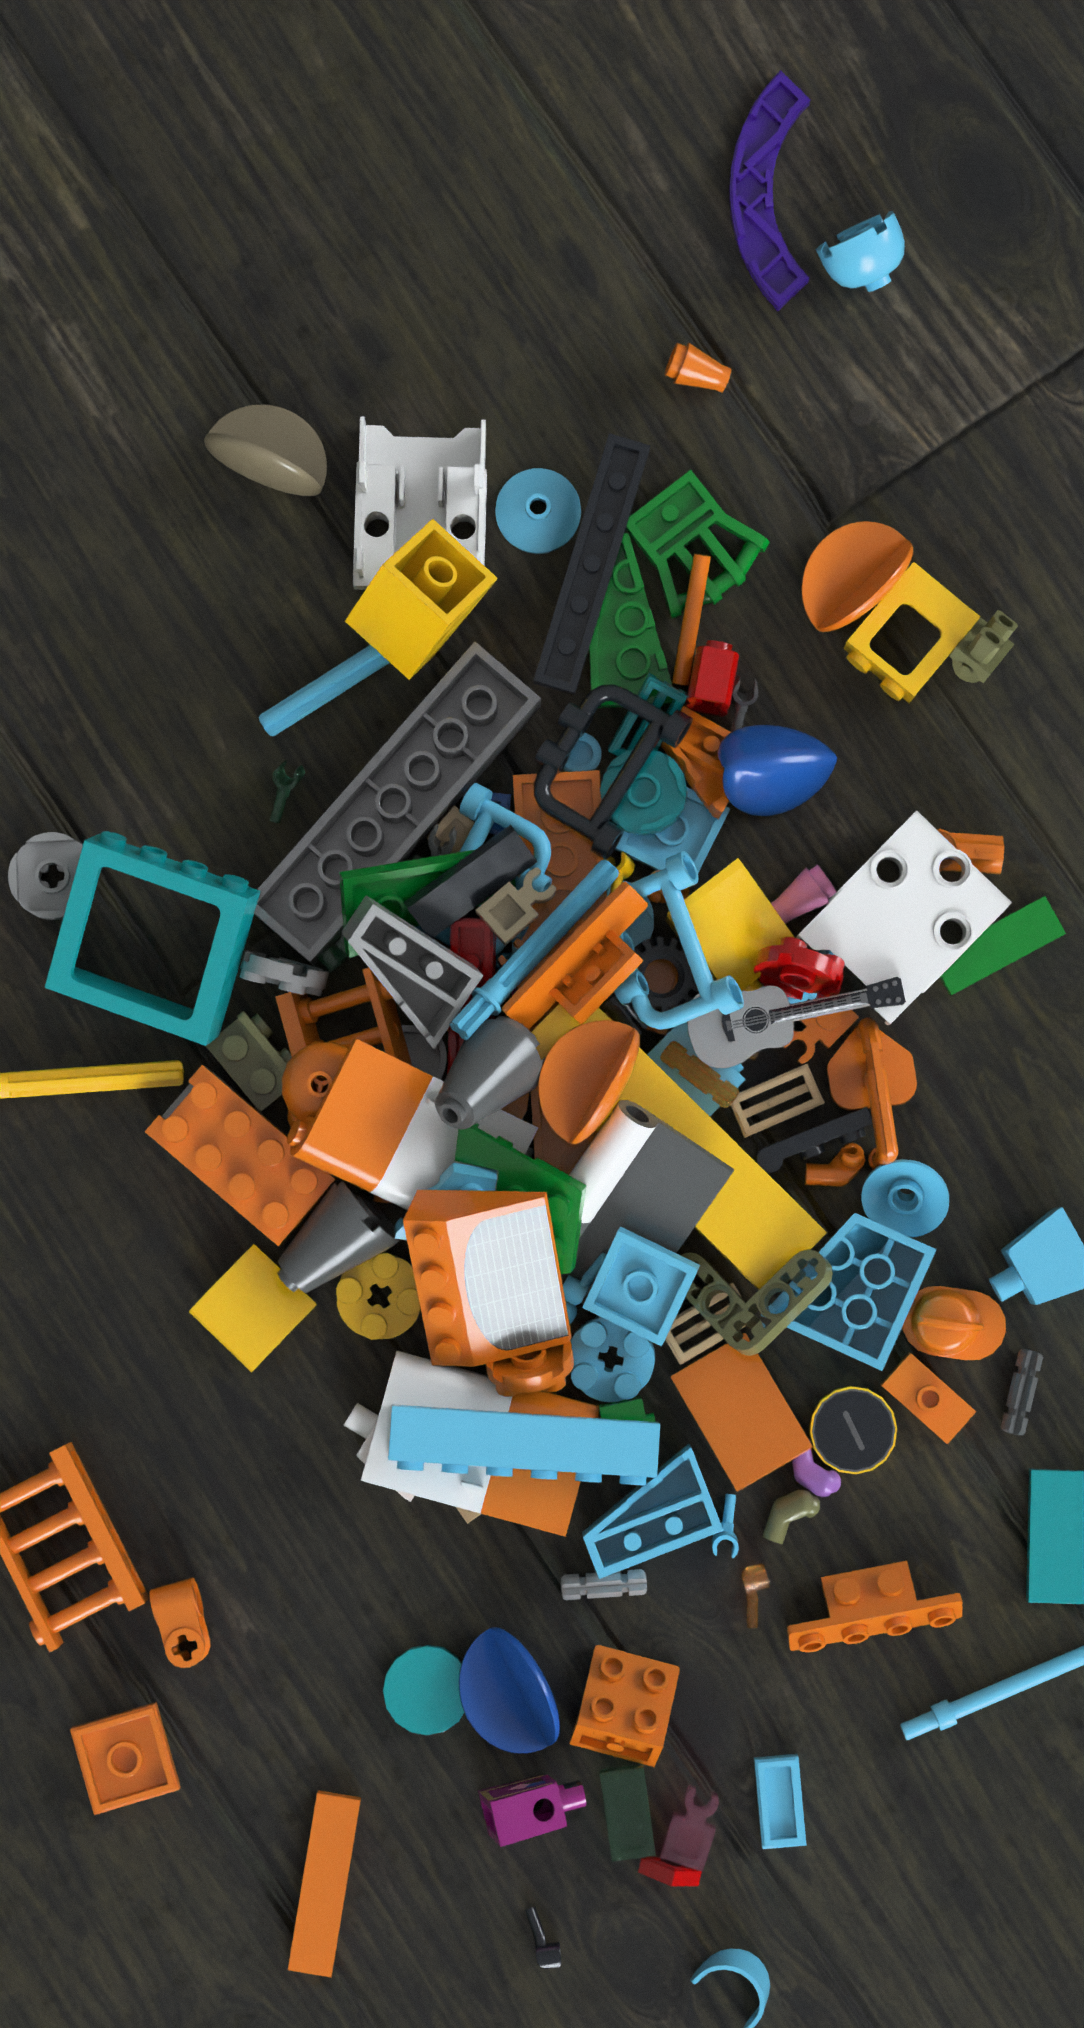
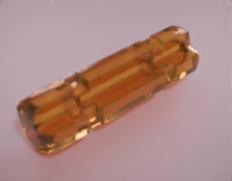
M677 1041L670 1042L660 1056L661 1061L672 1069L676 1067L680 1070L678 1074L704 1094L709 1092L713 1096L712 1100L721 1107L728 1108L738 1096V1088L727 1080L723 1082L719 1079L721 1075L695 1055L689 1056L686 1053L688 1050Z

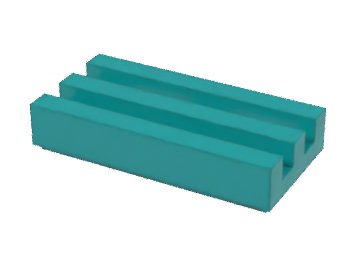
M650 673L637 694L647 701L652 690H657L658 693L652 704L658 708H661L667 696L673 698L666 712L670 715L677 709L681 710L688 697L687 692L672 687V684L666 681L658 680L656 676ZM628 710L608 746V751L619 756L627 750L634 749L649 722L643 719L627 749L622 748L621 745L638 717ZM662 740L658 741L657 745L654 748L655 751H658L661 743L663 742Z

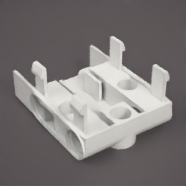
M360 417L359 461L356 467L354 589L366 590L382 564L432 519L485 566L487 469H485L486 420H481V428H464L454 438L394 437L384 426L366 425L365 417ZM376 519L384 520L389 524L388 531L380 537H373L366 533L367 525ZM459 522H469L475 527V533L468 539H458L452 534L453 527Z
M916 810L830 898L829 904L796 938H802L813 950H830L835 956L842 958L845 966L866 986L894 977L901 978L906 1001L904 1005L874 1008L886 1020L884 1023L890 1025L921 992L924 993L969 948L1012 902L971 863L967 854L957 850ZM953 859L959 863L962 873L958 881L949 882L942 878L939 872L942 860ZM882 860H892L897 864L900 871L897 881L887 883L878 877L876 868L877 864ZM944 921H955L962 928L963 935L958 944H948L942 939L940 928Z

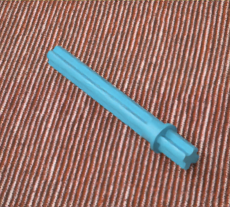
M369 645L260 714V723L267 734L275 736L390 662Z
M601 860L500 970L481 988L476 987L473 990V999L449 1024L451 1029L467 1041L490 1015L498 1016L502 1011L500 1006L508 999L512 991L616 880L619 875L617 868L609 861Z

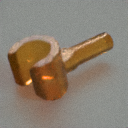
M762 1563L746 1567L742 1571V1580L747 1599L748 1628H758V1596L756 1591L770 1588L767 1573Z

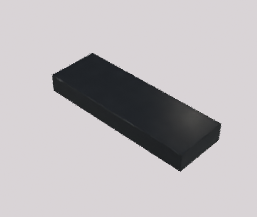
M510 824L403 903L424 932L431 938H434L500 890L509 881L511 882L537 863V860Z

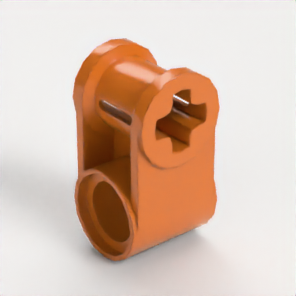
M189 1578L150 1589L149 1596L152 1612L159 1627L168 1660L174 1666L180 1668H190L196 1665L208 1655L211 1641L204 1618L201 1594L195 1579ZM185 1635L188 1641H196L197 1648L191 1652V1657L187 1650L180 1651L179 1643L185 1640Z

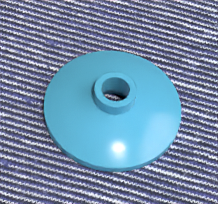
M543 468L528 469L514 475L502 487L496 501V521L504 538L515 548L532 554L553 552L568 543L574 536L581 518L580 499L573 485L561 474ZM535 501H542L547 508L542 514H534L530 510V505Z
M900 1159L888 1165H880L868 1175L862 1188L861 1201L868 1219L908 1237H918L933 1231L942 1223L949 1208V1192L946 1183L934 1169L918 1161ZM900 1189H909L912 1190L913 1193L904 1194L900 1191Z

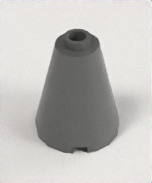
M498 1015L495 1020H485L467 1041H463L436 1097L435 1107L442 1121L456 1129H467L535 1089L539 1084L540 1071L545 1057L541 1060L536 1049L540 1043L535 1035L523 1024L507 1016Z
M340 1178L335 1180L278 1259L281 1270L277 1274L291 1291L295 1292L300 1289L308 1293L388 1250L400 1241V1239H395L394 1225L373 1200L369 1202L363 1195L359 1194L363 1189Z

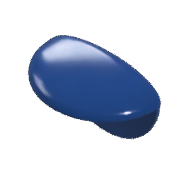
M753 725L737 729L724 737L718 749V757L724 767L723 788L727 799L738 810L754 816L781 814L805 803L823 787L832 774L837 762L836 754L823 742L804 732L776 725Z
M497 1627L484 1631L468 1648L459 1672L460 1701L471 1726L489 1744L511 1753H532L553 1745L559 1737L560 1719L555 1698L542 1670L529 1651L512 1634Z

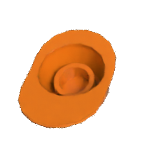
M930 1286L918 1291L902 1330L908 1342L918 1351L939 1357L981 1360L993 1354L1002 1344L1006 1333V1320L1000 1305L986 1294L972 1290Z

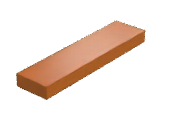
M320 1790L317 1792L288 1965L289 1971L332 1977L361 1797Z

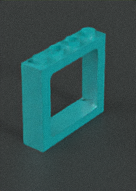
M103 831L101 834L84 840L45 988L201 1045H208L220 1035L261 891L249 887V882L242 877L229 874L220 877L207 872L208 867L202 863L192 860H183L181 863L167 858L168 853L160 848L153 846H142V848L127 844V838L117 833ZM103 867L115 869L213 904L219 908L220 918L194 1010L75 967L98 879Z

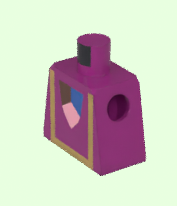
M548 1774L478 1790L487 1833L500 1847L567 1826L564 1812L586 1806V1797L580 1780L558 1785ZM540 1799H544L542 1807L537 1811H533L535 1803Z

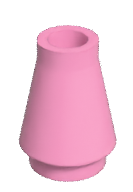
M817 864L810 870L806 867L785 891L771 902V905L783 922L787 924L794 918L829 904V898L837 890Z

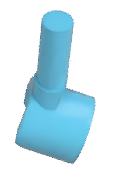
M602 1252L584 1273L581 1280L568 1275L563 1284L566 1302L572 1305H578L582 1302L607 1254Z
M725 1494L723 1519L721 1522L724 1531L714 1534L712 1538V1549L715 1556H717L718 1543L726 1539L733 1543L731 1557L734 1558L738 1553V1539L733 1532L736 1495Z

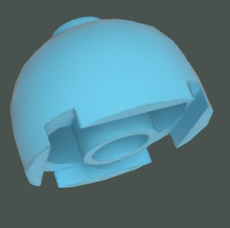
M889 211L884 222L880 214L837 234L836 236L840 243L829 248L825 241L816 249L822 265L830 277L839 285L851 289L865 286L867 291L871 292L891 282L889 273L899 266L904 256L905 240L894 212Z

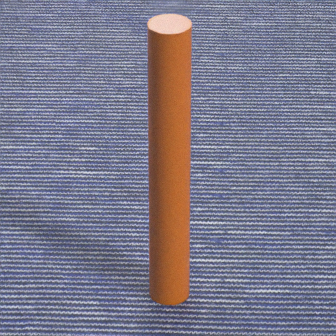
M694 554L672 679V683L689 685L711 556Z

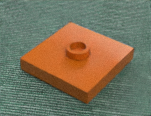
M157 1702L73 1726L70 1729L94 1815L171 1793L181 1788Z

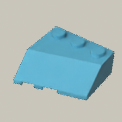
M854 1213L819 1251L832 1266L833 1275L830 1284L787 1328L883 1371L933 1260L936 1249ZM810 1264L803 1269L806 1276L811 1280L818 1275L815 1267ZM790 1282L789 1286L792 1287L798 1293V1295L803 1292V1290H801L795 1282ZM782 1292L768 1306L771 1313H781L788 1307L789 1295L787 1292Z

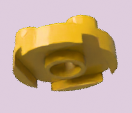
M380 1253L343 1273L336 1288L337 1307L343 1321L352 1331L371 1340L391 1339L401 1335L416 1322L421 1311L412 1265L405 1259L390 1253ZM377 1284L380 1288L388 1286L391 1289L392 1293L387 1297L390 1303L388 1307L383 1308L380 1304H375L374 1306L370 1304L368 1299L373 1295L370 1290L371 1286Z

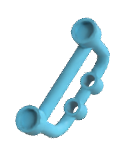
M474 783L466 792L459 809L460 814L475 821L460 852L476 850L482 846L494 822L504 828L511 824L519 836L532 843L534 847L533 856L537 860V863L520 875L516 889L522 888L526 874L538 867L541 870V875L533 881L532 887L537 892L546 891L552 883V878L544 874L551 858V844L547 835L536 824L491 801L492 791L478 783ZM417 926V927H416V928L419 929L420 931H423V932H424V930L421 928V926ZM450 926L434 937L450 946ZM527 926L515 938L521 939L527 932L529 926ZM496 936L497 955L506 945Z
M685 851L666 858L665 869L629 885L642 898L662 890L700 997L664 1012L656 1011L648 998L649 986L647 980L638 970V967L614 991L621 1004L632 1003L634 1011L642 1022L651 1028L660 1030L673 1028L716 1009L727 1015L744 1007L741 989L731 975L716 981L713 980L681 893V890L697 884L699 880L695 864ZM624 931L619 937L634 951L632 939L627 931Z

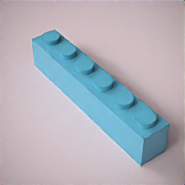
M392 1404L388 1460L397 1461V1469L423 1471L424 1463L442 1464L441 1472L468 1474V1466L486 1467V1475L512 1477L514 1468L531 1470L530 1478L557 1479L559 1471L575 1472V1481L602 1482V1474L620 1475V1484L646 1485V1477L657 1478L660 1423Z

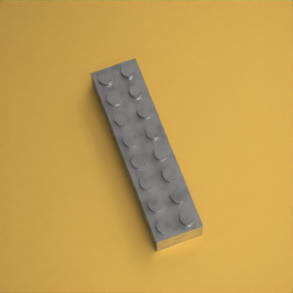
M474 642L257 889L261 892L254 914L315 966L342 935L343 919L339 872L406 861L426 839L425 837L432 830L433 826L439 822L453 804L455 805L537 712L541 707V698L478 643Z

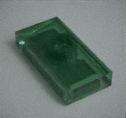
M643 1764L600 1770L612 1862L656 1856Z

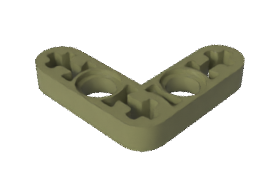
M803 1250L794 1255L758 1292L745 1302L716 1269L700 1255L690 1252L681 1255L700 1265L697 1275L708 1284L701 1290L699 1286L692 1282L686 1298L731 1347L741 1354L748 1356L756 1355L764 1350L827 1288L833 1275L832 1266L826 1258L817 1251ZM807 1264L815 1267V1271L818 1273L813 1280L807 1277L803 1270ZM791 1279L803 1292L798 1295L786 1283ZM777 1292H787L789 1295L788 1307L781 1313H771L768 1303L772 1295ZM719 1293H727L730 1299L727 1310L719 1315L712 1314L709 1308L711 1299ZM758 1311L771 1321L768 1326L762 1323L761 1319L755 1315ZM745 1325L752 1329L751 1332L754 1335L750 1342L742 1339L743 1335L740 1330Z

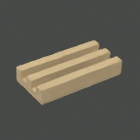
M808 1064L727 1098L744 1138L824 1104ZM801 1075L803 1076L805 1084L742 1110L739 1102ZM810 1092L811 1100L749 1126L746 1118L803 1093Z
M730 1283L729 1285L740 1295L734 1283ZM719 1293L711 1299L709 1307L726 1298L728 1294ZM729 1305L717 1311L716 1313H714V1315L722 1314L727 1310ZM691 1306L676 1316L671 1329L700 1312L694 1306ZM706 1319L675 1337L669 1331L665 1340L680 1365L723 1340L722 1336L716 1332L683 1352L679 1346L681 1343L711 1326Z

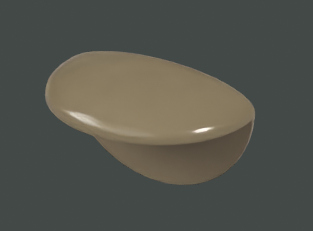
M273 405L245 406L226 414L205 436L204 443L207 450L225 466L248 479L275 490L300 496H316L323 489L327 475V459L323 444L315 430L303 418L287 409Z

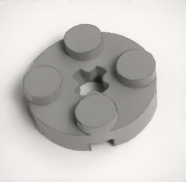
M47 832L38 834L26 841L27 843L11 859L8 870L9 887L12 895L20 905L33 915L46 920H62L83 845L62 833ZM53 864L57 865L59 872L64 873V880L58 881L56 888H50L49 883L41 879L42 873L49 872V865Z
M244 951L240 966V978L262 984H265V982L279 985L278 989L302 995L307 993L321 996L323 989L326 988L329 971H323L321 968L282 957H270L268 959L265 958L266 954Z

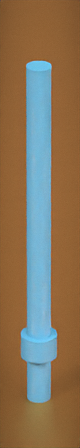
M1084 1645L950 1703L946 1699L930 1706L931 1711L900 1724L905 1739L910 1740L938 1727L940 1731L956 1725V1719L1083 1666Z

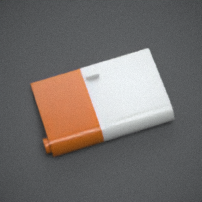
M355 1037L315 1117L310 1115L303 1121L297 1120L291 1127L287 1137V1144L291 1145V1156L405 1210L409 1209L417 1190H427L435 1186L439 1182L442 1173L452 1163L472 1165L454 1161L458 1129L444 1123L436 1110L435 1100L444 1081ZM501 1109L478 1122L480 1124L479 1129L495 1138L501 1136L513 1143V1148L523 1154H526L538 1127Z
M396 1351L361 1481L566 1537L581 1481H575V1472L558 1471L557 1479L530 1478L531 1470L513 1468L512 1477L486 1475V1467L468 1466V1474L441 1472L442 1464L424 1463L423 1471L397 1469V1461L388 1460L392 1404L601 1418L599 1406L542 1390L504 1397L497 1393L495 1384L489 1380L488 1375L455 1366L432 1365L429 1359Z

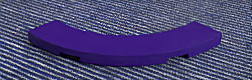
M781 70L766 85L754 102L742 127L735 146L729 184L730 216L741 257L752 279L777 311L809 281L807 274L800 268L789 252L781 232L778 230L773 209V174L777 156L788 131L810 104V99Z

